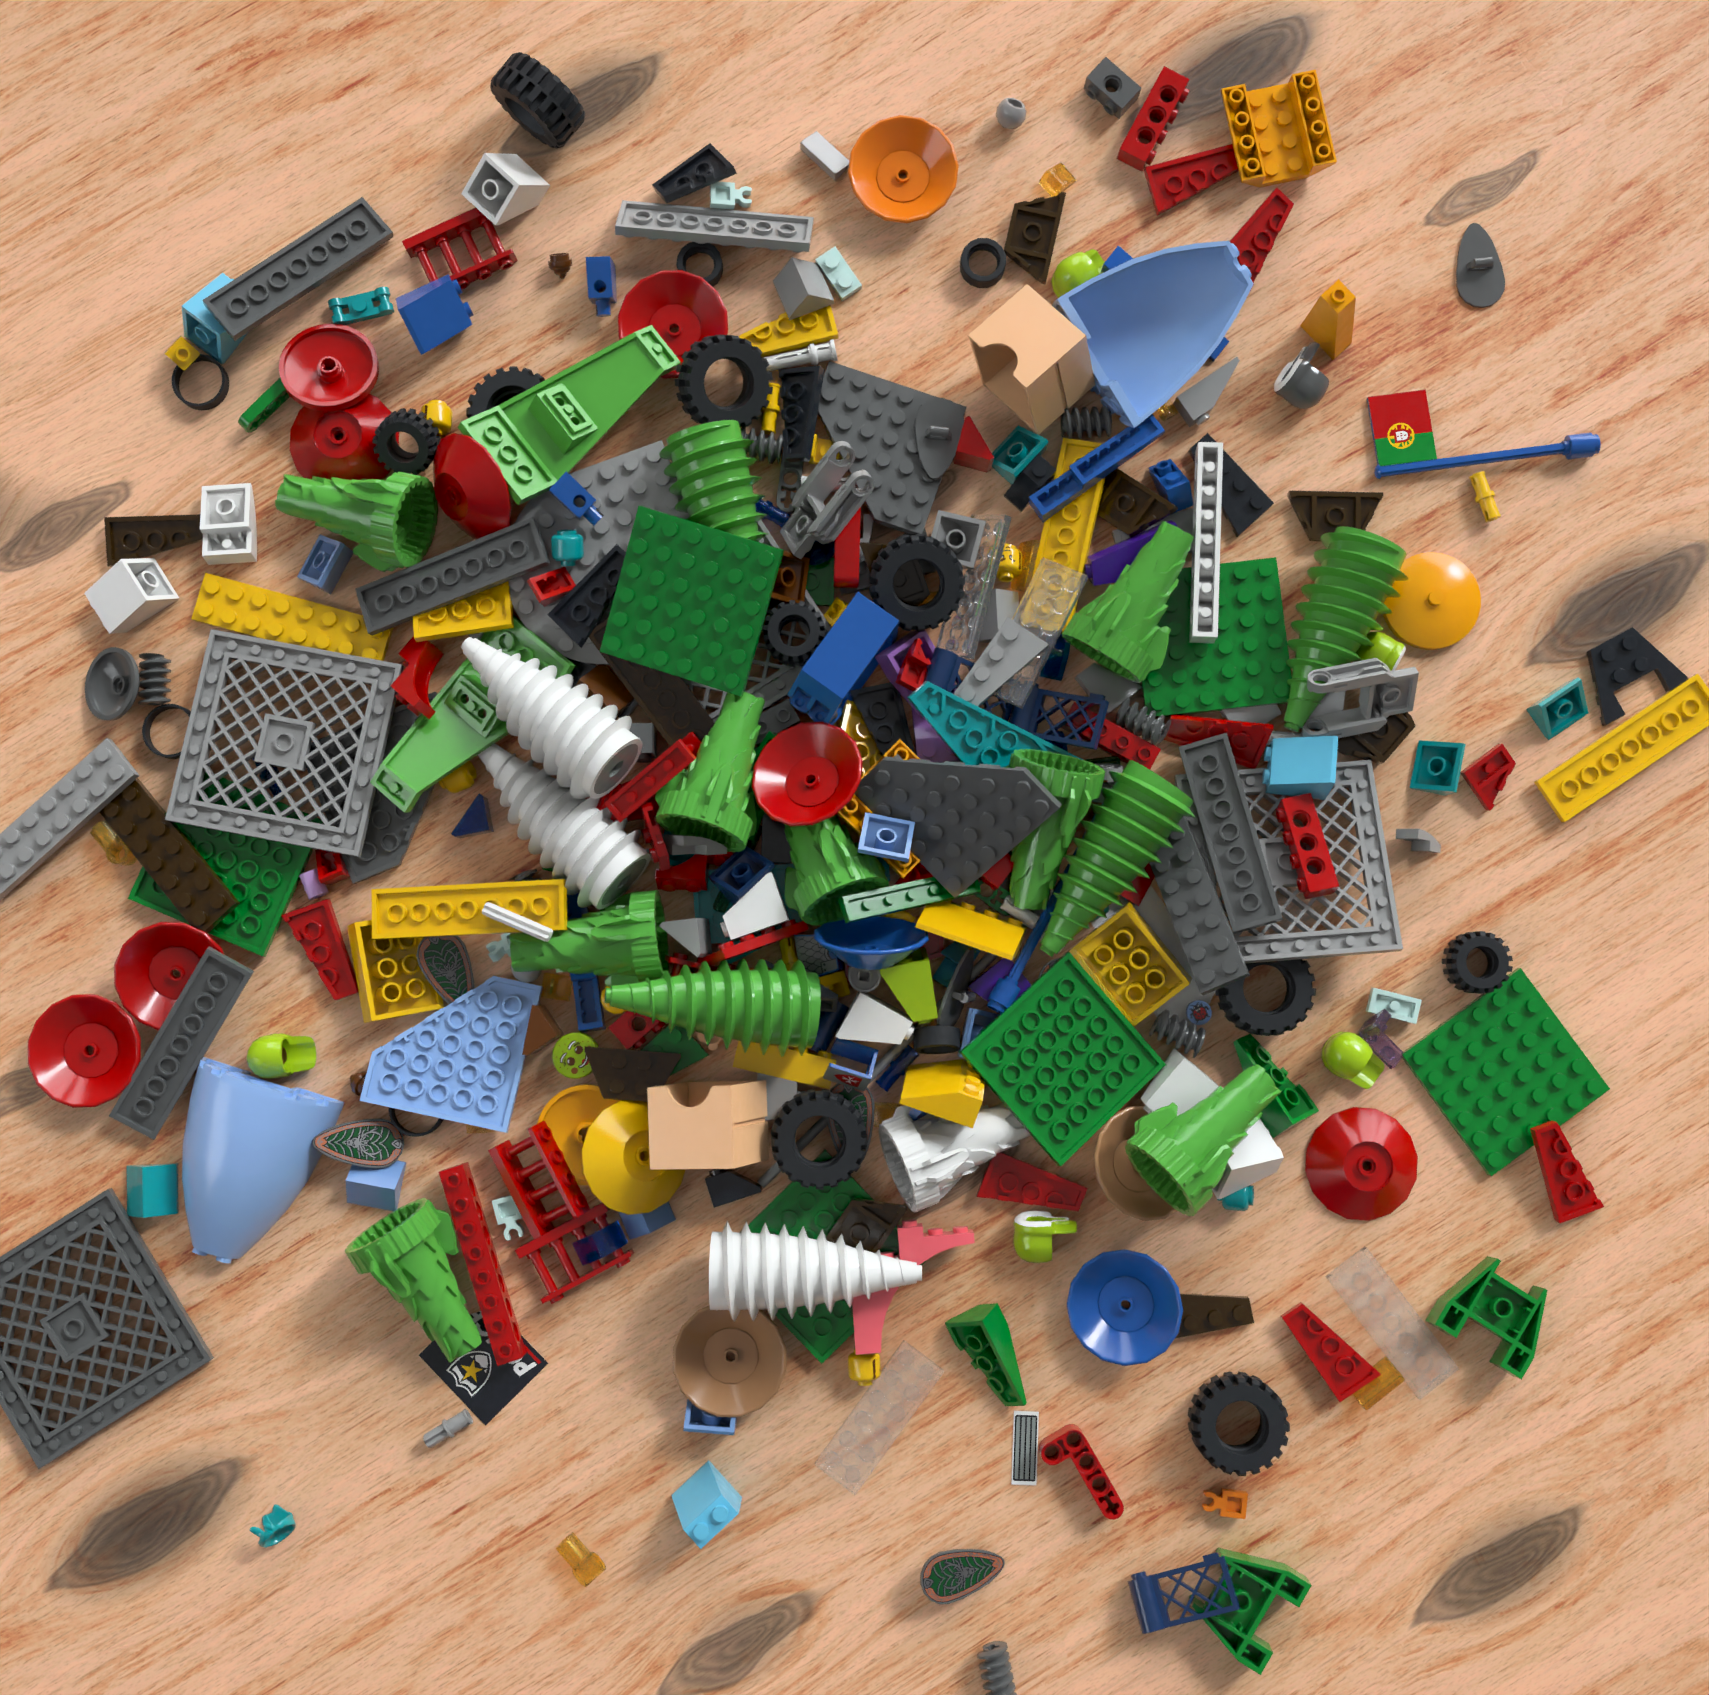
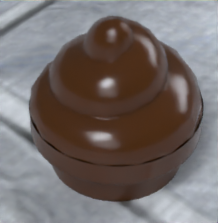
M569 253L550 254L549 268L561 279H564L566 273L570 270V266H572V259H569Z
M367 1071L350 1076L352 1092L358 1096H361Z

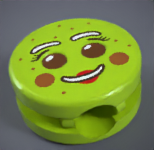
M573 1032L562 1036L556 1042L552 1051V1060L557 1071L563 1076L572 1079L582 1078L591 1074L593 1071L584 1049L585 1046L599 1047L597 1042L590 1035L581 1032Z

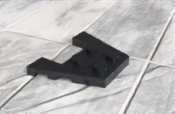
M1633 627L1587 651L1592 680L1596 685L1598 695L1596 700L1597 705H1600L1602 726L1626 715L1613 692L1654 670L1666 692L1688 680V677Z

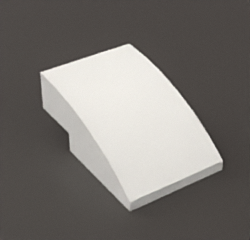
M251 483L202 486L200 531L203 533L202 557L208 565L257 562L256 513Z

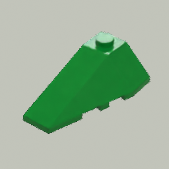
M1251 1034L1233 1042L1243 1071L1254 1065H1260L1273 1079L1275 1087L1281 1091L1262 1111L1260 1118L1272 1138L1290 1130L1319 1111L1306 1090L1300 1084L1295 1086L1287 1077L1288 1072L1283 1067L1279 1069L1271 1061V1054Z
M998 1303L980 1304L947 1320L945 1325L955 1345L960 1351L965 1350L972 1358L971 1365L975 1370L980 1368L988 1378L986 1383L1005 1406H1025L1027 1401L1009 1326Z

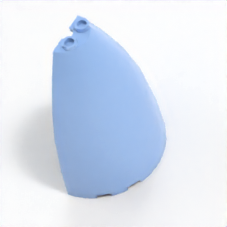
M1230 241L1178 246L1131 259L1089 279L1053 302L1052 306L1086 335L1095 386L1090 391L1098 395L1100 394L1102 397L1100 399L1101 404L1106 406L1108 411H1111V414L1116 413L1120 415V422L1126 426L1135 428L1165 404L1196 374L1220 344L1237 317L1254 283L1251 280L1252 275L1248 267L1239 264L1237 260L1239 251Z
M203 1057L198 1065L190 1096L182 1147V1183L185 1210L194 1247L192 1252L202 1256H207V1254L217 1256L216 1260L219 1262L231 1263L232 1259H240L273 1227L308 1182L322 1155L313 1147V1138L322 1131L336 1125L344 1102L299 1087L288 1088L251 1076L250 1071Z

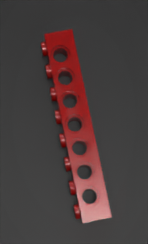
M469 1162L439 1171L438 1173L496 1364L499 1366L521 1359L526 1354V1349Z

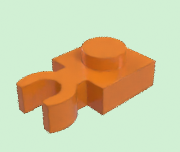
M1221 1488V1495H1216L1212 1490H1203L1204 1496L1212 1497L1210 1504H1202V1508L1205 1511L1211 1512L1219 1508L1220 1516L1246 1519L1248 1493L1246 1491Z

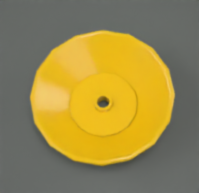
M621 1100L602 1110L587 1130L581 1150L583 1174L592 1193L609 1209L627 1215L650 1213L667 1203L680 1187L685 1169H650L648 1102ZM641 1152L645 1154L643 1161L640 1159Z

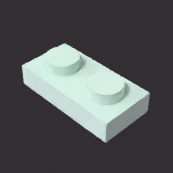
M836 246L815 259V263L818 264L841 301L862 289V284Z
M1371 988L1366 1012L1416 1024L1422 1000Z

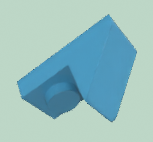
M954 941L941 951L945 958L932 978L948 988L954 971L968 948L972 949L975 961L980 950Z

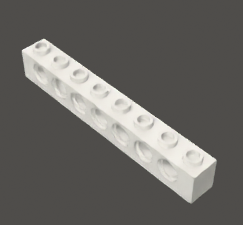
M1198 442L1195 450L1190 643H1215L1218 637L1223 443Z

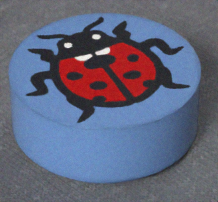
M1195 1000L1188 1004L1186 1017L1191 1023L1203 1025L1211 1018V1007L1205 1001Z

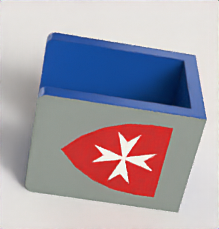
M836 1038L830 1053L867 1064L866 1072L864 1074L829 1063L823 1078L865 1091L872 1078L879 1050L849 1040Z

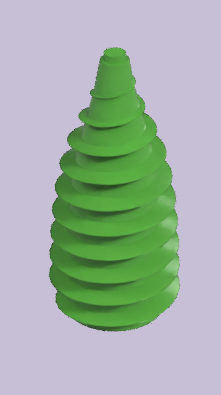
M722 420L704 423L678 431L666 439L668 445L659 452V456L663 459L672 460V463L665 468L664 474L678 480L669 488L670 493L682 495L683 497L675 505L676 511L688 513L689 517L686 520L757 542L768 535V533L758 531V521L766 517L767 514L756 512V503L765 496L753 493V485L761 480L762 477L750 475L749 467L757 462L758 459L746 457L745 451L755 441L742 438L738 421Z
M1344 526L1337 527L1335 532L1325 533L1321 536V542L1327 549H1320L1314 552V558L1321 566L1311 567L1307 570L1308 576L1315 584H1307L1301 587L1302 593L1309 599V602H1300L1295 605L1296 610L1304 619L1291 622V627L1299 635V639H1292L1287 642L1290 649L1296 655L1295 658L1286 661V664L1293 670L1292 679L1287 680L1290 686V693L1284 717L1285 728L1294 732H1298L1300 728L1302 729L1310 715L1321 704L1322 699L1327 694L1308 691V674L1316 669L1362 661L1356 652L1361 646H1374L1366 637L1370 630H1383L1382 626L1375 621L1379 614H1392V611L1384 602L1387 598L1400 597V594L1392 586L1395 581L1408 580V577L1400 570L1407 554L1400 546L1386 538L1365 530ZM1314 681L1315 683H1318V684H1325V683H1326V682H1324V681Z
M1129 760L1122 773L1109 771V775L1115 784L1112 789H1101V793L1105 798L1102 805H1090L1095 814L1093 821H1081L1086 833L1084 838L1073 837V842L1078 847L1076 854L1064 855L1070 867L1068 874L1057 873L1063 881L1060 893H1053L1057 898L1054 911L1050 912L1051 919L1040 942L1042 944L1040 949L1051 957L1054 953L1058 954L1070 940H1074L1073 937L1083 928L1090 929L1089 923L1097 916L1107 918L1104 909L1110 904L1123 906L1118 897L1123 891L1127 890L1137 893L1132 881L1137 876L1150 878L1144 869L1149 862L1162 864L1156 854L1161 847L1174 849L1168 837L1172 832L1184 833L1179 825L1183 816L1196 818L1189 808L1194 801L1188 795L1158 774L1133 760Z
M741 959L738 962L735 970H730L727 961L723 960L718 965L717 970L711 972L708 963L703 961L697 973L691 974L689 967L685 964L677 976L671 977L669 972L665 970L660 979L649 980V978H645L643 982L612 985L611 988H606L605 1003H609L610 1006L634 1012V1015L638 1013L650 1017L652 1024L656 1019L667 1023L670 1033L675 1026L686 1029L688 1040L691 1039L695 1031L702 1033L705 1036L707 1046L712 1038L717 1036L723 1038L726 1050L734 1039L741 1041L745 1053L751 1042L760 1044L763 1055H765L771 1044L778 1045L781 1057L784 1056L788 1046L798 1047L799 1053L802 1056L806 1048H812L817 1036L821 990L818 974L816 972H806L800 960L793 964L790 971H787L786 965L781 959L776 961L772 970H768L767 964L763 959H759L753 970H749L745 959Z

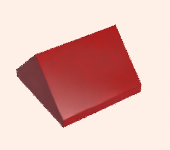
M969 415L964 420L954 464L987 473L991 471L994 456Z

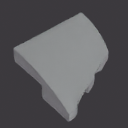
M1093 663L1075 677V680L1088 696H1090V693L1106 696L1105 700L1109 702L1106 715L1123 703L1126 698H1130L1142 688L1140 684L1128 680L1096 663Z
M662 834L669 855L727 854V847L707 838Z

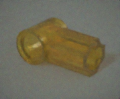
M106 820L98 822L92 827L90 834L106 852V857L111 863L130 866L136 862L137 858ZM122 849H124L125 855L120 860L119 853Z
M574 1532L569 1534L556 1547V1550L572 1567L573 1575L577 1581L584 1587H587L606 1570L603 1560L595 1552H590Z

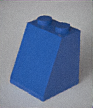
M449 274L396 298L398 311L421 355L473 325L470 317L474 316L468 302L463 303L459 296L463 292L457 279L452 281Z

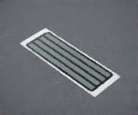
M1014 1411L1012 1485H1036L1039 1412Z

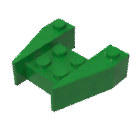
M1487 1256L1437 1299L1425 1321L1445 1334L1457 1338L1467 1319L1473 1320L1502 1339L1489 1362L1509 1375L1522 1380L1535 1356L1548 1290L1533 1285L1528 1294L1494 1273L1501 1260Z
M1217 1548L1216 1552H1218L1219 1557L1225 1556L1226 1563H1228L1227 1566L1240 1609L1204 1618L1203 1620L1240 1663L1261 1675L1273 1651L1268 1642L1254 1634L1276 1594L1295 1606L1300 1607L1312 1585L1306 1576L1285 1563ZM1222 1572L1220 1578H1219L1218 1581H1217L1218 1583L1220 1582V1580H1221V1578H1222V1576H1223V1572ZM1224 1580L1222 1585L1227 1588L1226 1582ZM1216 1585L1208 1597L1209 1599H1211V1597L1213 1596L1217 1588ZM1220 1589L1214 1602L1222 1607L1231 1606L1230 1595ZM1194 1597L1191 1605L1197 1613H1203L1208 1602L1203 1603ZM1212 1605L1209 1611L1215 1610V1609H1218V1608H1216V1607H1214V1606Z

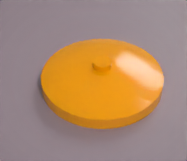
M1420 553L1404 560L1400 570L1408 577V580L1395 581L1392 586L1400 594V597L1387 598L1384 602L1392 611V614H1383L1389 629L1402 642L1423 650L1443 649L1463 639L1474 627L1481 608L1480 590L1474 575L1462 562L1443 553Z
M593 1084L577 1085L559 1092L545 1105L537 1122L538 1124L545 1121L550 1128L552 1136L562 1151L564 1159L574 1174L578 1185H588L583 1174L581 1150L589 1126L602 1110L621 1101L603 1099L599 1086Z

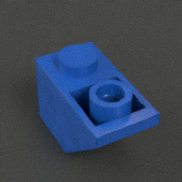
M1171 459L1160 461L1156 465L1148 467L1158 494L1176 505L1178 508L1176 512L1193 506L1190 481Z

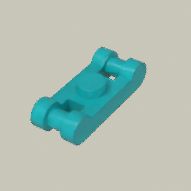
M379 287L374 291L328 300L329 309L333 312L331 317L333 324L349 325L393 314V304L389 301L391 296L389 288ZM375 301H380L378 307L374 306ZM349 308L350 313L343 314L342 309Z

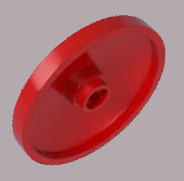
M321 324L303 330L287 343L280 356L279 374L286 392L300 405L317 411H338L357 404L372 391L379 375V361L370 340L358 330L341 324Z

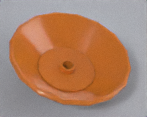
M898 115L879 120L861 133L850 153L848 175L854 195L867 211L885 221L907 224L929 218L946 205L956 188L959 164L953 144L939 127L923 118ZM903 173L906 174L907 177L905 179H901L899 175Z

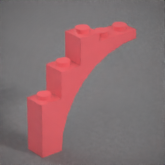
M914 1219L903 1220L901 1225H897L899 1255H894V1252H881V1255L892 1258L898 1257L900 1260L917 1262V1265H920L937 1253L956 1246L975 1243L974 1232L972 1229L968 1230V1226H955L953 1231H943V1228H930L928 1233H923L922 1223H917V1220ZM899 1287L890 1288L888 1292L885 1289L871 1293L869 1300L865 1294L854 1297L852 1308L856 1355L881 1353L882 1329L885 1315Z

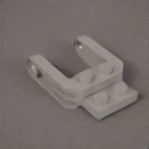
M838 441L829 448L794 494L792 506L795 508V511L780 530V533L792 554L799 559H802L805 553L811 550L815 540L821 544L834 541L874 489V480L866 470L862 469L854 472L845 484L841 485L827 505L823 504L824 500L855 460L854 450L845 441ZM839 451H848V454L844 459H836V455ZM859 479H866L867 482L864 487L860 489L855 488V483Z
M1377 658L1311 671L1307 679V689L1309 692L1327 693L1333 691L1337 693L1361 688L1359 696L1360 707L1309 717L1302 728V737L1338 736V738L1379 730L1387 723L1386 718L1388 716L1413 711L1419 672L1415 667L1390 671L1389 667ZM1314 681H1324V682H1326V683H1325V684H1318V683H1315ZM1309 728H1319L1321 731L1313 732Z

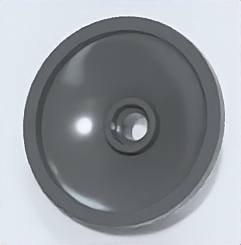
M117 647L103 650L95 657L87 672L85 681L86 702L92 714L101 720L114 721L121 718L130 710L137 698L140 675L137 664L128 651Z

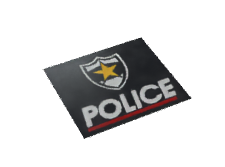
M481 1311L470 1314L481 1336L482 1343L477 1348L454 1359L450 1363L436 1341H432L419 1356L486 1426L548 1362L522 1336L526 1354L521 1359L497 1366Z

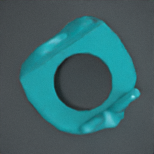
M275 1504L272 1512L262 1517L264 1531L258 1527H251L250 1532L260 1537L258 1544L261 1547L267 1548L280 1543L288 1537L296 1528V1523L292 1513Z

